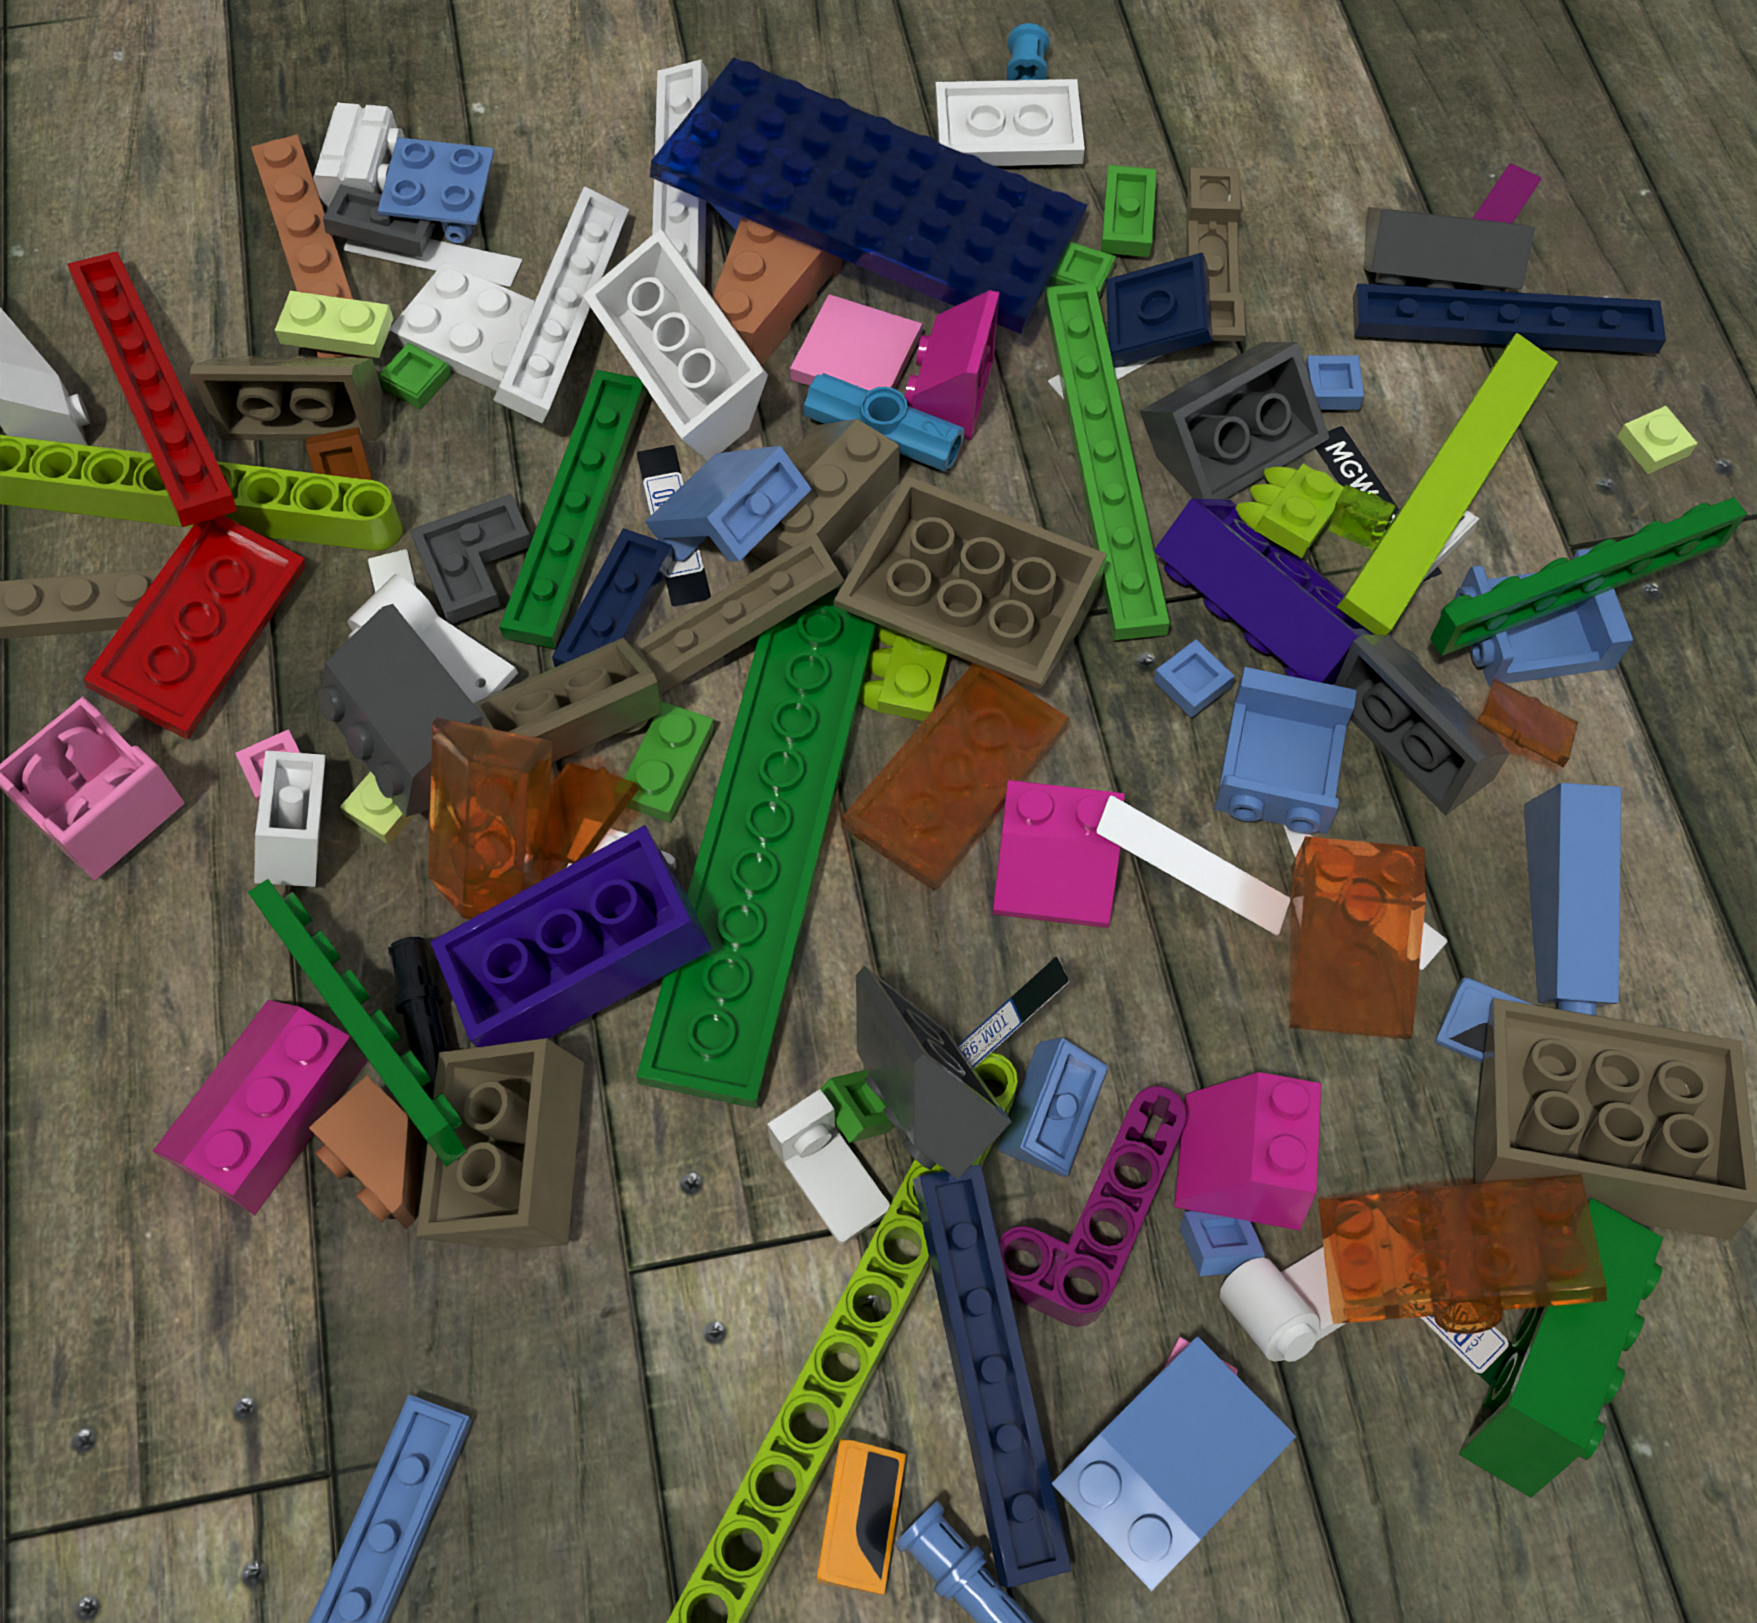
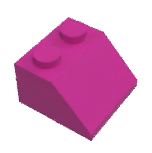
M990 290L936 315L931 335H922L919 342L916 365L921 366L919 376L910 375L905 393L907 406L963 427L964 439L972 440L994 361L1000 292Z
M1008 780L992 915L1109 928L1120 846L1099 835L1096 830L1109 797L1114 796L1124 802L1125 793Z
M1257 1072L1185 1094L1183 1103L1186 1110V1120L1180 1135L1173 1207L1300 1231L1317 1193L1321 1083Z

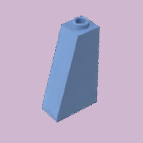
M1559 783L1524 804L1538 1003L1556 1004L1559 1010L1597 1016L1598 1007L1619 1003L1622 787Z

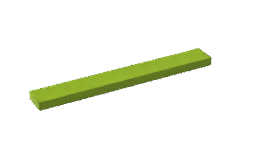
M1518 333L1512 337L1337 605L1338 609L1375 635H1387L1392 630L1558 364V361Z

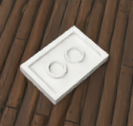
M1077 79L936 82L935 103L939 167L1083 164L1085 148Z
M444 261L390 327L389 335L393 344L403 348L407 343H410L448 363L450 370L497 391L535 301Z

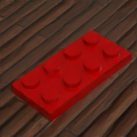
M224 515L210 521L194 524L83 678L86 688L188 740L305 569V558Z

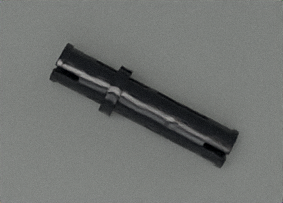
M406 937L391 943V947H388L398 993L393 997L396 1012L403 1015L409 1050L414 1054L432 1080L422 1087L432 1100L439 1052L449 1051L439 1008L444 998L441 987L434 984L426 939L422 937Z

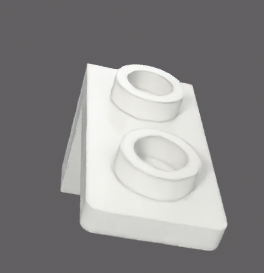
M821 1089L767 1124L772 1149L839 1244H846L885 1216L890 1206L889 1202L836 1129L834 1108Z

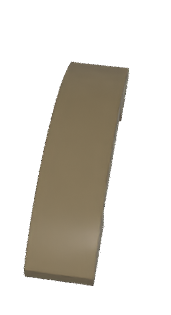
M1190 167L1187 195L1186 257L1203 252L1208 264L1213 341L1244 342L1245 309L1244 293H1240L1237 224L1241 211L1239 169Z

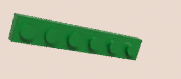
M602 370L595 371L499 626L504 639L556 649L648 393L640 378Z
M1735 497L1712 506L1708 502L1701 503L1688 510L1681 518L1665 524L1660 520L1654 521L1644 526L1634 536L1618 542L1615 539L1605 540L1593 547L1587 554L1572 560H1568L1566 557L1558 558L1547 564L1538 573L1522 579L1519 576L1509 577L1484 594L1473 598L1470 595L1457 597L1441 610V617L1430 640L1439 654L1443 656L1725 546L1747 513Z
M269 879L248 891L247 893L445 1167L467 1153V1150L454 1132L464 1124L442 1093L431 1100L422 1087L431 1082V1078L410 1050L399 1057L391 1045L401 1038L380 1009H377L370 1015L364 1010L361 1004L369 1000L370 996L350 968L340 975L336 972L332 965L341 960V957L321 929L311 936L308 934L304 927L313 920L295 894L291 892L282 898Z

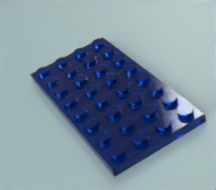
M735 57L731 59L651 160L649 175L650 178L953 306L960 305L989 290L1000 292L997 324L1019 334H1022L1045 288L1049 284L1069 242L1072 241L1088 206L1073 199L1066 193L1048 189L1027 180L1018 173H1010L982 161L975 155L957 151L938 143L932 137L909 131L893 124L884 117L866 113L848 105L841 99L830 98L804 87L798 81L785 79L761 69L752 62L742 61Z

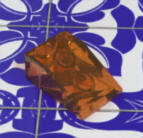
M1304 837L1291 866L1289 1028L1411 1039L1414 1027L1426 903L1425 847Z

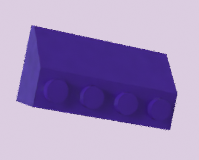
M1191 498L1153 550L1167 562L1164 570L1179 583L1186 586L1192 584L1206 596L1203 600L1204 604L1213 613L1226 620L1233 618L1246 629L1243 636L1253 647L1265 654L1273 652L1287 664L1284 671L1288 676L1335 685L1353 640L1360 635H1375L1337 608L1345 593L1304 559L1250 528L1238 515L1235 509L1237 504L1232 500Z
M645 825L430 941L469 1041L476 1047L549 1039L713 949L688 897Z

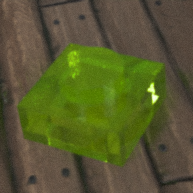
M1346 484L1336 501L1328 531L1374 550L1390 525L1396 505L1382 500L1374 493L1361 491Z

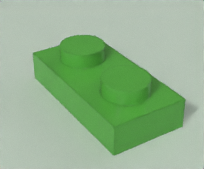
M1108 165L1101 252L1150 257L1157 169Z
M661 702V714L654 717L616 796L620 806L671 823L715 731L713 718Z

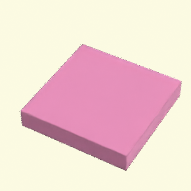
M828 294L790 367L791 380L810 386L817 374L822 375L825 373L869 391L877 387L896 389L922 335V323Z

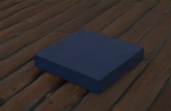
M1203 252L1106 279L1108 344L1114 368L1213 342L1208 264Z

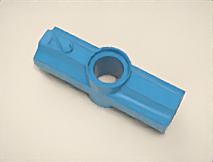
M825 373L822 375L817 374L809 386L808 395L804 403V416L824 424L859 419L899 444V454L944 472L947 469L950 470L953 466L964 439L963 427L907 406V401L903 394L890 387H877L869 391Z

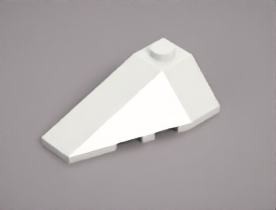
M0 307V426L7 436L88 445L83 426L91 424L80 395H69L57 373Z

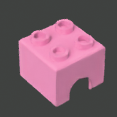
M83 696L0 763V788L18 809L93 881H96L185 804L160 766L138 746L131 747L112 727L106 717Z

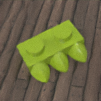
M1302 464L1298 470L1290 467L1266 468L1263 474L1269 484L1254 485L1249 490L1256 502L1239 503L1235 509L1241 519L1254 531L1302 558L1340 506L1348 489L1336 483L1328 474L1314 470L1305 464Z
M878 624L875 637L892 648H882L871 652L867 669L884 680L877 679L863 683L859 702L869 709L880 713L932 723L950 653Z

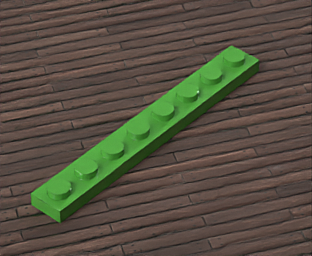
M1095 283L1045 287L1044 304L1094 549L1107 553L1101 583L1113 641L1167 635L1170 621L1153 551L1154 548Z

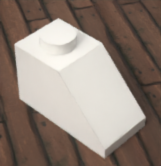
M265 750L255 832L254 883L261 884L269 879L275 885L315 887L325 755Z

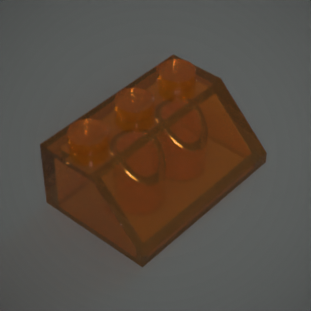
M436 718L432 722L428 878L461 917L470 920L544 880L552 741Z

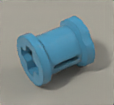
M1026 23L1014 27L1009 33L1007 41L1008 49L1011 53V59L1007 63V81L1046 80L1047 63L1044 60V54L1049 48L1048 33L1037 24Z

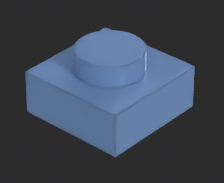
M1308 355L1305 365L1320 410H1360L1364 399L1359 356Z
M1194 640L1157 668L1153 681L1192 718L1231 688L1235 676L1198 640Z
M1184 1211L1180 1231L1199 1277L1231 1274L1243 1263L1254 1258L1264 1257L1265 1252L1251 1221L1197 1211Z

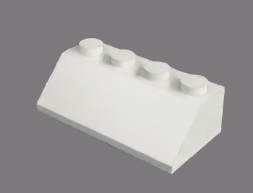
M660 228L587 290L583 297L680 438L708 461L714 454L724 451L749 430L768 374L672 241Z

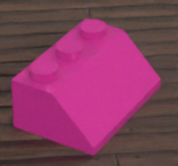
M267 1000L163 1136L153 1152L255 1216L314 1135L309 1127L339 1101L366 1064L367 1059L351 1036L299 1006Z

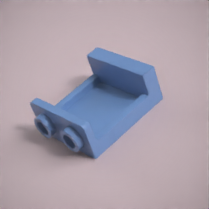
M781 446L716 453L663 503L645 523L659 541L672 545L673 560L675 561L685 560L708 536H710L728 562L741 561L812 489Z
M1592 548L1577 550L1572 559L1587 554ZM1482 565L1472 566L1461 587L1457 589L1455 598L1463 595H1470L1473 598L1491 591L1501 581L1512 576L1488 579ZM1535 573L1522 574V575H1514V576H1519L1520 579H1522V578L1528 577V576H1530V575H1533V574H1535ZM1612 589L1471 644V654L1476 666L1482 667L1488 686L1615 669L1633 642V637L1615 590Z
M1244 667L1235 694L1214 810L1229 813L1230 816L1241 821L1264 820L1282 824L1297 833L1311 834L1320 832L1327 834L1338 812L1339 799L1336 798L1343 746L1346 727L1354 711L1357 690Z

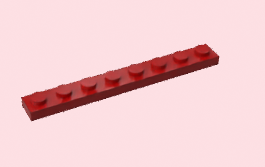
M115 251L68 263L67 266L72 281L182 528L236 512L237 508L232 492L118 252Z

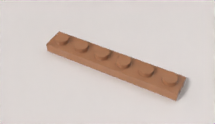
M298 134L251 146L297 292L354 300L332 234L325 233L323 221L325 213ZM316 349L318 358L356 357L372 358L374 361L373 357Z

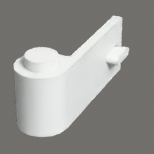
M394 574L347 621L352 629V632L348 635L350 639L383 606L394 604L472 703L501 692L518 674L514 666L439 617L423 593L398 574Z
M1376 1214L1282 1272L1276 1268L1271 1260L1264 1257L1254 1258L1243 1263L1225 1280L1220 1289L1219 1298L1268 1360L1292 1362L1310 1352L1318 1340L1427 1274V1266L1379 1214ZM1384 1251L1392 1252L1390 1254H1383Z

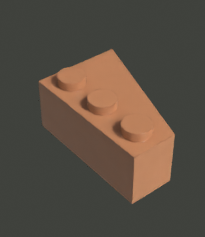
M744 208L712 298L761 366L789 334L791 323L804 308L809 309L817 300V292L828 278H835L841 271L842 227Z

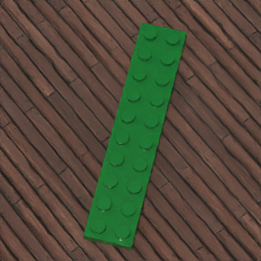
M843 584L759 635L687 892V897L713 949L664 975L636 1074L638 1084L755 1109L758 1108L878 624L834 606V599Z

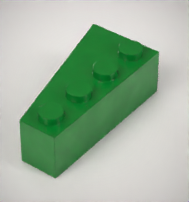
M1593 1198L1586 1202L1564 1227L1534 1291L1533 1296L1543 1301L1544 1304L1537 1301L1531 1306L1511 1340L1510 1348L1520 1354L1515 1353L1509 1359L1498 1380L1492 1382L1481 1404L1491 1410L1493 1414L1474 1433L1469 1432L1458 1455L1532 1498L1578 1457L1588 1460L1594 1454L1603 1438L1606 1427L1604 1423L1597 1420L1603 1404L1607 1405L1612 1401L1625 1376V1369L1617 1365L1621 1353L1631 1348L1644 1323V1317L1636 1313L1641 1299L1646 1300L1650 1296L1662 1274L1663 1267L1655 1263L1663 1237Z

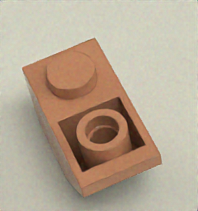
M366 1075L309 1127L323 1144L314 1154L339 1180L350 1172L364 1186L355 1196L381 1223L391 1214L407 1229L415 1221L421 1133L409 1116Z

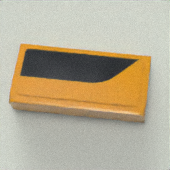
M840 1438L817 1572V1584L885 1595L906 1454Z

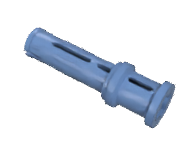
M938 1500L893 1544L900 1552L908 1550L936 1582L934 1591L940 1598L944 1596L948 1601L953 1597L976 1623H1034L983 1566L987 1560L983 1557L984 1552L978 1545L970 1547L942 1516L945 1508Z

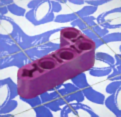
M1155 1086L1148 1087L1135 1096L1069 1244L1026 1226L1014 1227L1003 1233L998 1243L1011 1298L1064 1324L1075 1327L1088 1326L1099 1318L1111 1297L1184 1128L1186 1120L1185 1105L1176 1093L1168 1088ZM1150 1115H1155L1161 1118L1162 1121L1151 1147H1149L1145 1143L1139 1142ZM1124 1166L1133 1167L1141 1172L1146 1185L1138 1189L1127 1188L1119 1183L1115 1177L1114 1170ZM1100 1221L1111 1223L1120 1232L1122 1242L1114 1246L1101 1245L1090 1234L1089 1226ZM1015 1250L1026 1251L1037 1261L1038 1270L1027 1276L1016 1275L1008 1269L1004 1257ZM1071 1278L1087 1280L1096 1290L1097 1300L1085 1305L1074 1303L1064 1292V1282Z

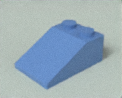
M1197 1336L1052 1482V1485L1152 1591L1297 1436Z

